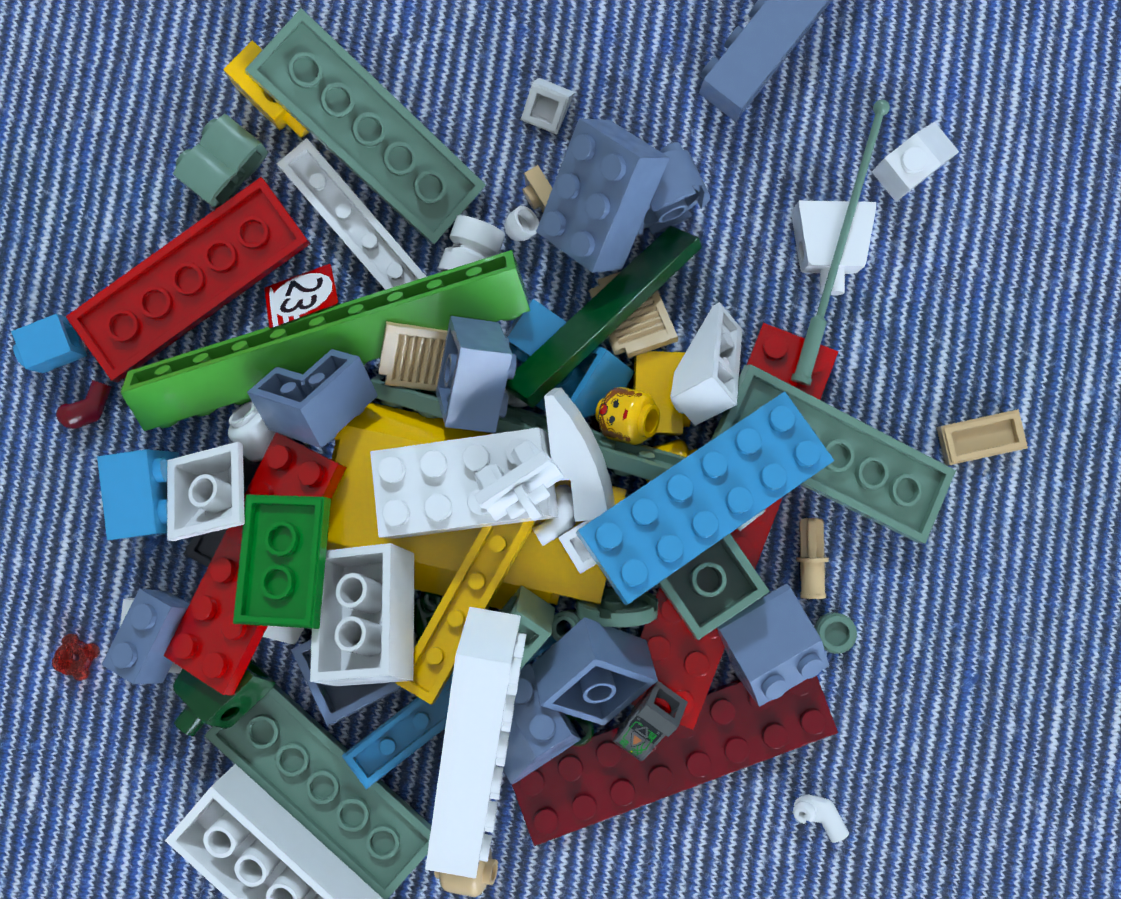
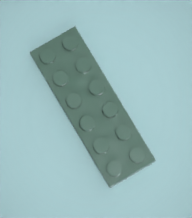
M302 8L297 11L245 69V73L432 245L438 241L453 224L456 217L468 207L486 186L478 176Z
M751 364L744 365L739 376L737 405L723 412L711 440L785 391L835 460L800 485L916 543L926 544L956 470Z
M277 684L232 727L225 729L212 726L204 735L383 899H388L428 854L431 825L381 779L368 789H365L342 757L348 749Z

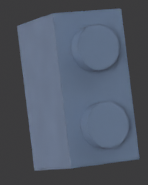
M139 589L101 665L132 684L163 683L173 664L172 661L164 657V654L190 603L169 591Z

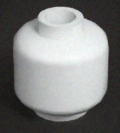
M251 401L239 407L230 416L228 436L232 443L240 442L243 444V455L248 460L259 462L262 461L276 432L268 430Z

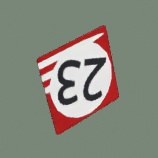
M331 264L264 288L269 328H274L339 303Z

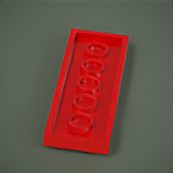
M260 177L65 317L110 380L118 383L126 377L128 371L139 368L311 243L267 182Z
M275 433L244 495V510L246 495L312 496L331 499L347 467L285 435ZM243 525L227 528L164 654V657L222 695H234L268 627L263 625L233 624Z

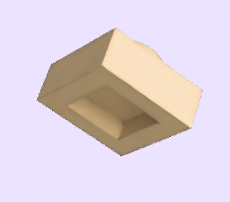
M537 165L524 173L526 187L522 191L534 210L540 207L542 212H544L552 187Z

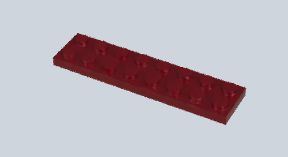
M817 675L804 680L787 690L781 697L771 700L760 707L742 682L736 680L709 690L694 730L679 724L678 728L669 737L665 736L643 761H639L613 742V738L622 724L620 723L593 733L591 740L583 746L572 745L515 784H512L533 845L536 846L835 735L838 731Z

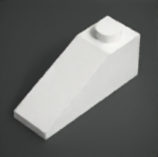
M720 302L712 306L674 371L670 399L675 409L681 414L684 413L695 426L737 405L742 328Z

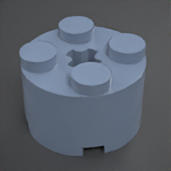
M678 142L671 143L660 150L670 159L638 231L639 235H643L644 228H649L651 234L665 231L670 226L674 227L692 217L689 211L690 208L698 203L702 209L710 200V194L690 153L687 150H683Z

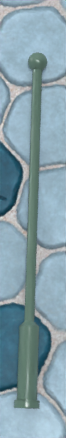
M878 100L873 106L875 117L816 316L810 320L796 371L791 377V381L811 386V375L827 324L824 316L883 116L890 109V105L886 100Z

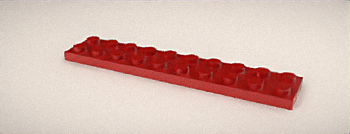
M763 323L746 365L751 364L820 400L839 351L820 344L811 375V386L791 381L792 374H795L805 338ZM782 498L767 507L763 514L741 531L736 529L730 533L754 569L757 566ZM659 586L655 596L658 599L657 619L644 624L640 638L647 641L658 681L688 702L680 725L694 730L725 647L717 628L701 639H695ZM649 689L635 699L631 705L635 706ZM655 698V705L666 713L671 711L667 701Z

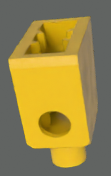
M252 40L223 69L234 87L277 129L282 130L288 125L300 138H303L309 131L280 104L273 102L274 99L245 73L248 65L262 51Z

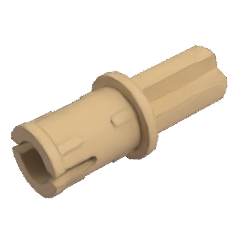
M804 518L799 522L800 557H796V562H800V598L824 599L826 598L825 562H829V557H825L824 521L819 518Z

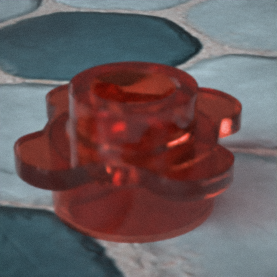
M76 634L65 635L61 641L62 645L56 650L52 659V666L62 674L73 675L77 681L85 680L91 674L89 668L93 660L100 655V648L96 643L87 644L79 640ZM75 653L79 655L78 661L73 659Z

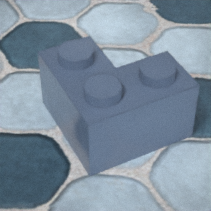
M331 349L304 374L275 367L247 391L268 430L319 448L331 442L339 431L354 417L360 415L365 410V407L378 396L360 357Z

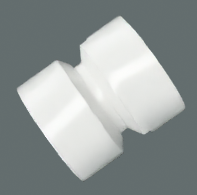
M458 215L449 236L453 246L445 248L438 270L443 272L499 254L505 233L482 220Z

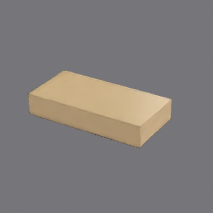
M1019 409L937 427L944 462L947 466L1028 448Z

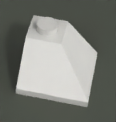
M234 442L167 460V540L177 541L245 524L242 443Z

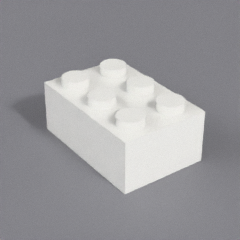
M392 543L327 550L320 628H312L310 682L332 686L413 681L414 553Z

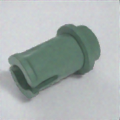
M568 609L554 615L552 637L556 641L560 640L567 633L564 620L568 621L572 628L580 621L575 614L576 610Z

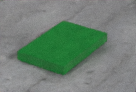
M246 495L245 524L242 530L233 624L320 628L331 506L330 498Z

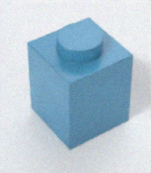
M535 299L528 300L530 311L522 313L521 316L516 318L505 333V338H509V347L512 354H515L516 360L524 363L566 324V321Z
M56 313L11 331L16 343L13 345L14 355L18 362L27 370L46 373L87 357L80 336L67 318Z

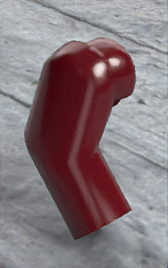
M92 380L84 400L71 404L65 403L58 407L56 411L57 420L64 427L70 429H78L97 422L101 418L112 386Z

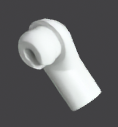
M560 485L555 488L559 518L547 519L532 528L542 546L569 531L575 525L572 490L568 485Z

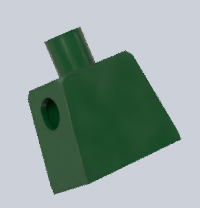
M251 659L234 695H222L182 668L173 684V691L187 706L176 718L174 724L180 731L192 737L195 736L204 723L225 729L230 728L274 687L276 682Z

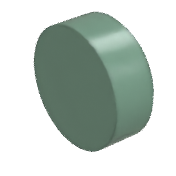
M838 612L826 613L817 620L814 626L822 640L824 649L830 653H844L855 644L857 638L856 626L844 614Z

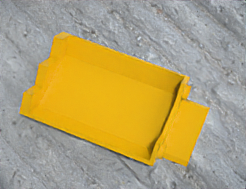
M369 403L360 415L354 417L334 438L335 447L332 460L347 468L331 498L327 550L392 543L414 553V589L444 596L481 528L397 539L379 538L370 451L493 433L445 427L442 418H426L419 413ZM560 480L556 487L560 485L571 487V481ZM612 486L616 505L625 498L626 489ZM547 519L537 520L533 528ZM576 521L574 527L584 521ZM532 529L489 606L502 609L521 585L547 603L555 605L558 604L559 595L601 604L606 577L597 564L580 574L558 537L542 546Z

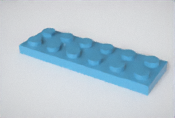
M784 391L577 530L576 534L626 606L835 460Z

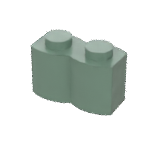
M223 114L218 119H212L205 125L199 144L192 149H186L179 155L173 175L213 209H216L237 193L242 183L262 164L268 151L259 140L228 115Z

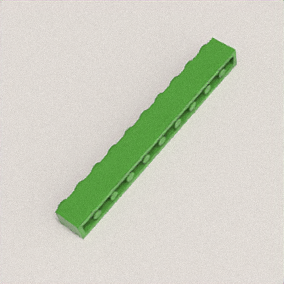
M506 251L329 307L274 328L266 327L127 372L120 393L144 431L157 427L168 428L182 419L195 415L200 417L206 416L216 409L230 404L241 405L249 402L251 398L247 391L275 367L304 374L331 349L359 356L363 365L368 361L381 357L386 321L447 331L450 316L492 322L514 320L521 316L522 313L530 311L527 291L513 251Z

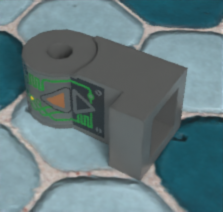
M657 681L632 708V712L616 732L613 742L639 761H643L665 736L669 737L678 728L688 702ZM655 698L667 701L671 711L666 713L655 705Z

